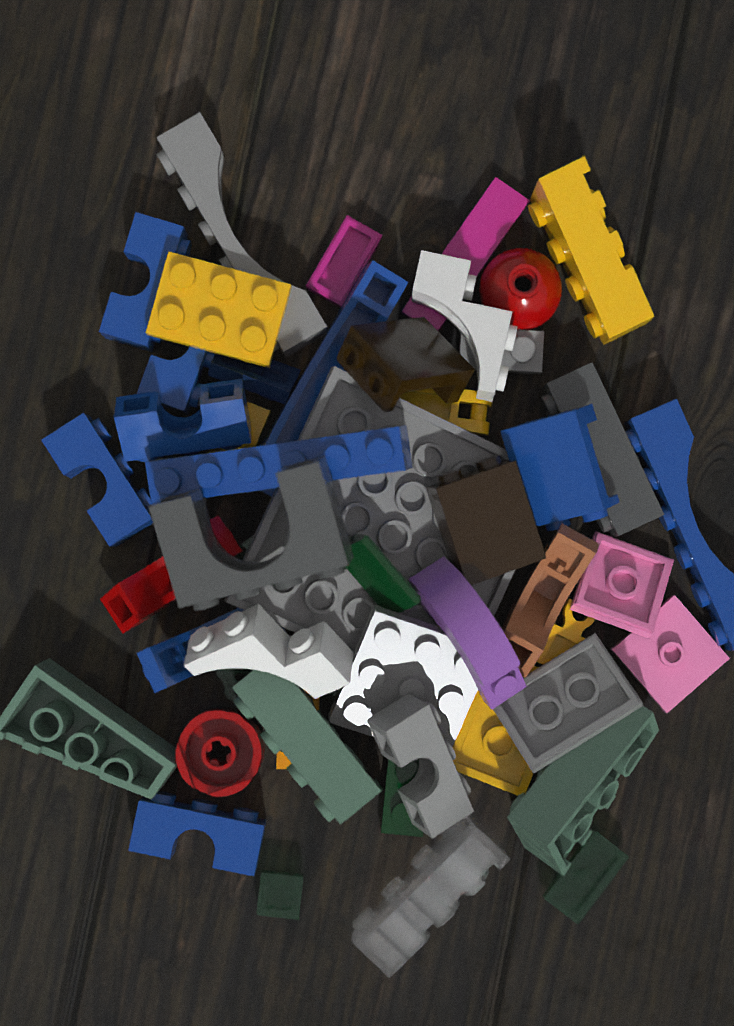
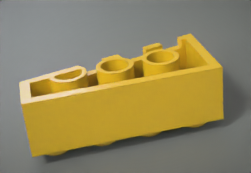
M584 156L539 178L530 198L532 204L528 205V209L535 225L538 228L543 226L550 239L547 242V248L552 259L557 265L562 263L569 276L565 279L570 295L575 301L581 300L587 312V315L584 316V321L593 338L600 337L603 345L647 324L654 317V314L633 266L630 264L623 266L621 258L625 256L622 240L617 230H614L611 226L606 227L604 223L606 219L604 207H606L600 190L594 191L590 189L583 174L591 171Z

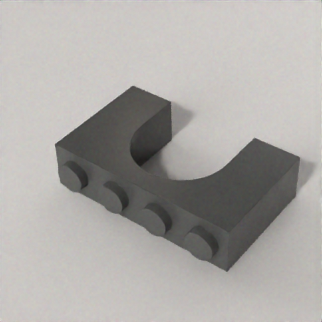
M326 456L283 466L276 472L289 518L290 534L284 551L267 561H243L230 555L221 547L214 536L200 489L162 498L148 506L179 608L193 605L195 611L203 610L219 604L218 598L234 594L236 600H243L260 594L261 587L276 584L278 590L287 589L303 582L302 577L318 573L320 579H326L345 572L344 566L349 565L354 555Z

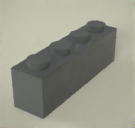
M593 362L546 383L542 388L545 395L541 396L540 400L547 416L593 404L597 420L588 423L587 427L607 495L617 494L620 501L607 509L608 516L596 520L602 532L609 531L612 537H617L663 516L662 508Z

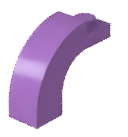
M443 556L409 578L412 587L421 597L420 603L424 611L439 625L464 661L483 701L491 710L527 687L518 668L521 663L506 635L474 588L450 561Z

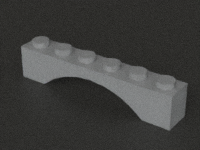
M197 113L159 135L157 139L162 150L156 153L167 174L171 175L176 172L183 186L177 188L189 211L196 207L204 219L198 226L209 245L218 243L225 256L219 259L221 265L284 282L264 270L241 246L230 228L222 202L223 152L201 113ZM292 286L275 347V351L280 349L285 358L323 337L328 331L327 325L306 290Z

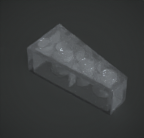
M471 814L440 833L443 837L432 849L428 845L424 846L411 860L410 864L414 868L403 880L399 876L395 877L382 891L381 895L385 899L373 911L370 907H367L353 922L352 927L355 931L352 933V943L389 978L428 941L431 934L427 929L432 924L439 928L455 914L460 905L457 899L462 894L466 897L470 894L474 896L485 885V879L489 874L488 869L493 864L501 869L511 859L504 846Z

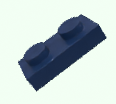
M216 354L211 361L208 376L221 381L242 378L245 390L258 394L264 399L286 405L297 384L301 370L273 359L270 368Z

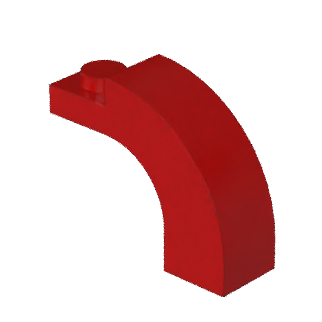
M219 515L212 518L210 524L216 540L226 552L235 557L242 550L235 541L233 534L225 526ZM163 556L119 582L100 598L122 634L176 601Z

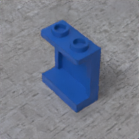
M593 404L518 424L501 431L509 460L516 461L536 527L545 525L547 531L559 529L561 524L571 525L570 518L582 516L584 522L598 520L608 516L607 509L620 502L617 494L607 495L587 427L588 423L597 420Z

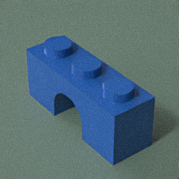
M135 212L123 252L130 261L143 264L149 268L150 280L147 287L141 293L134 296L110 293L99 333L104 338L153 352L155 342L162 343L163 339L148 336L146 329L168 251L188 257L190 255L192 241L187 240L188 234L184 226Z
M189 347L183 356L174 360H166L151 355L137 394L159 391L163 407L189 416L191 407L198 408L200 405L201 380L205 369L210 368L211 361L216 354Z
M242 378L201 384L200 409L189 417H176L169 414L161 404L159 391L116 397L114 420L125 462L134 460L149 462L161 456L174 454L190 456L197 454L201 450L215 448L229 450L251 443V421Z
M82 413L41 441L64 476L73 478L80 472L91 468L99 469L104 474L107 482L106 494L98 504L88 509L87 512L110 547L116 548L153 524L148 507L151 505L150 494L144 487L140 490H137L130 479V476L135 472L130 463L124 461L123 453L115 455L107 442L112 439V436L102 420L98 417L93 421L90 416Z
M159 791L152 799L144 796L139 799L128 851L171 859L175 853L179 835L184 831L196 829L208 834L214 843L215 856L212 868L249 876L255 875L267 821L266 819L258 818V811L242 807H234L233 813L217 810V803L203 799H193L192 804L175 801V794Z

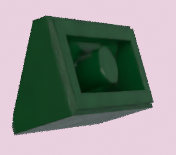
M357 533L349 540L354 557L349 565L344 567L378 606L400 613L421 602L420 595L369 536Z

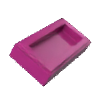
M346 215L306 284V289L341 308L364 267L369 263L380 244L383 235Z

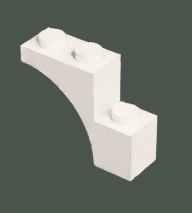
M421 250L412 290V302L424 305L442 314L461 332L472 351L476 364V399L492 402L495 390L504 392L509 367L501 365L504 350H513L518 327L510 325L512 311L463 301V299L472 300L477 277L469 274L471 260Z
M257 604L244 611L234 612L228 618L209 627L199 628L191 634L184 666L194 676L212 670L228 668L259 670L293 682L316 699L350 684L354 652L325 621L309 628L300 629L295 634L289 636Z

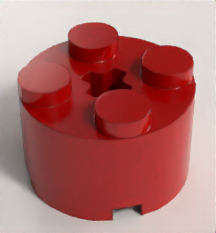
M231 707L211 708L193 718L180 734L175 751L176 764L185 782L198 791L214 797L229 796L243 790L256 776L264 758L265 744L260 736L261 730L253 719L248 720L239 709ZM216 741H220L222 746L229 745L231 751L226 755V761H223L220 755L213 756L211 754V750L216 746Z

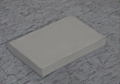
M594 633L532 671L526 678L523 677L527 687L495 707L493 711L534 774L643 706V702L597 634Z

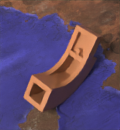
M561 524L549 545L545 546L546 559L537 561L533 566L501 627L521 663L518 668L524 678H526L544 651L550 632L563 605L599 547V543L564 524Z

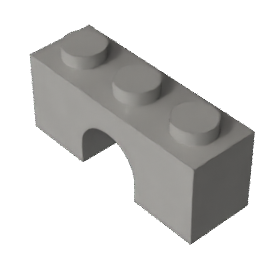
M408 693L366 719L384 757L401 768L419 758V768L415 777L408 784L398 789L409 818L415 827L433 839L474 812L467 796L471 793L470 787L465 778L456 770L453 762L456 759L455 751L449 741L442 737L438 727L441 723V718L436 708L429 701L424 702Z

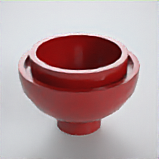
M514 248L500 253L488 263L480 279L479 296L481 304L484 306L512 311L510 325L518 326L517 330H531L547 322L557 310L562 296V283L557 268L544 254L529 248ZM520 277L527 278L531 283L530 290L526 292L518 290L515 286V281Z

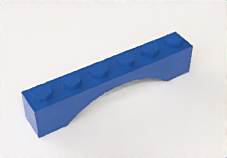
M373 260L364 267L261 446L298 441L331 367L335 366L346 371L338 363L337 355L351 325L385 322L408 285V281ZM276 488L259 491L272 497Z
M675 399L631 418L624 423L627 429L625 432L635 453L640 458L645 475L661 505L664 515L659 517L660 522L666 531L672 530L678 545L674 546L677 560L683 569L689 568L695 581L691 585L694 598L701 608L706 606L712 622L708 623L711 636L718 646L723 645L725 650L734 651V573L727 569L710 550L697 527L690 506L687 484L689 455L694 436L678 400Z
M407 425L145 462L151 504L159 499L200 489L203 498L280 488L276 472L283 466L321 456H326L332 480L405 471L413 468Z

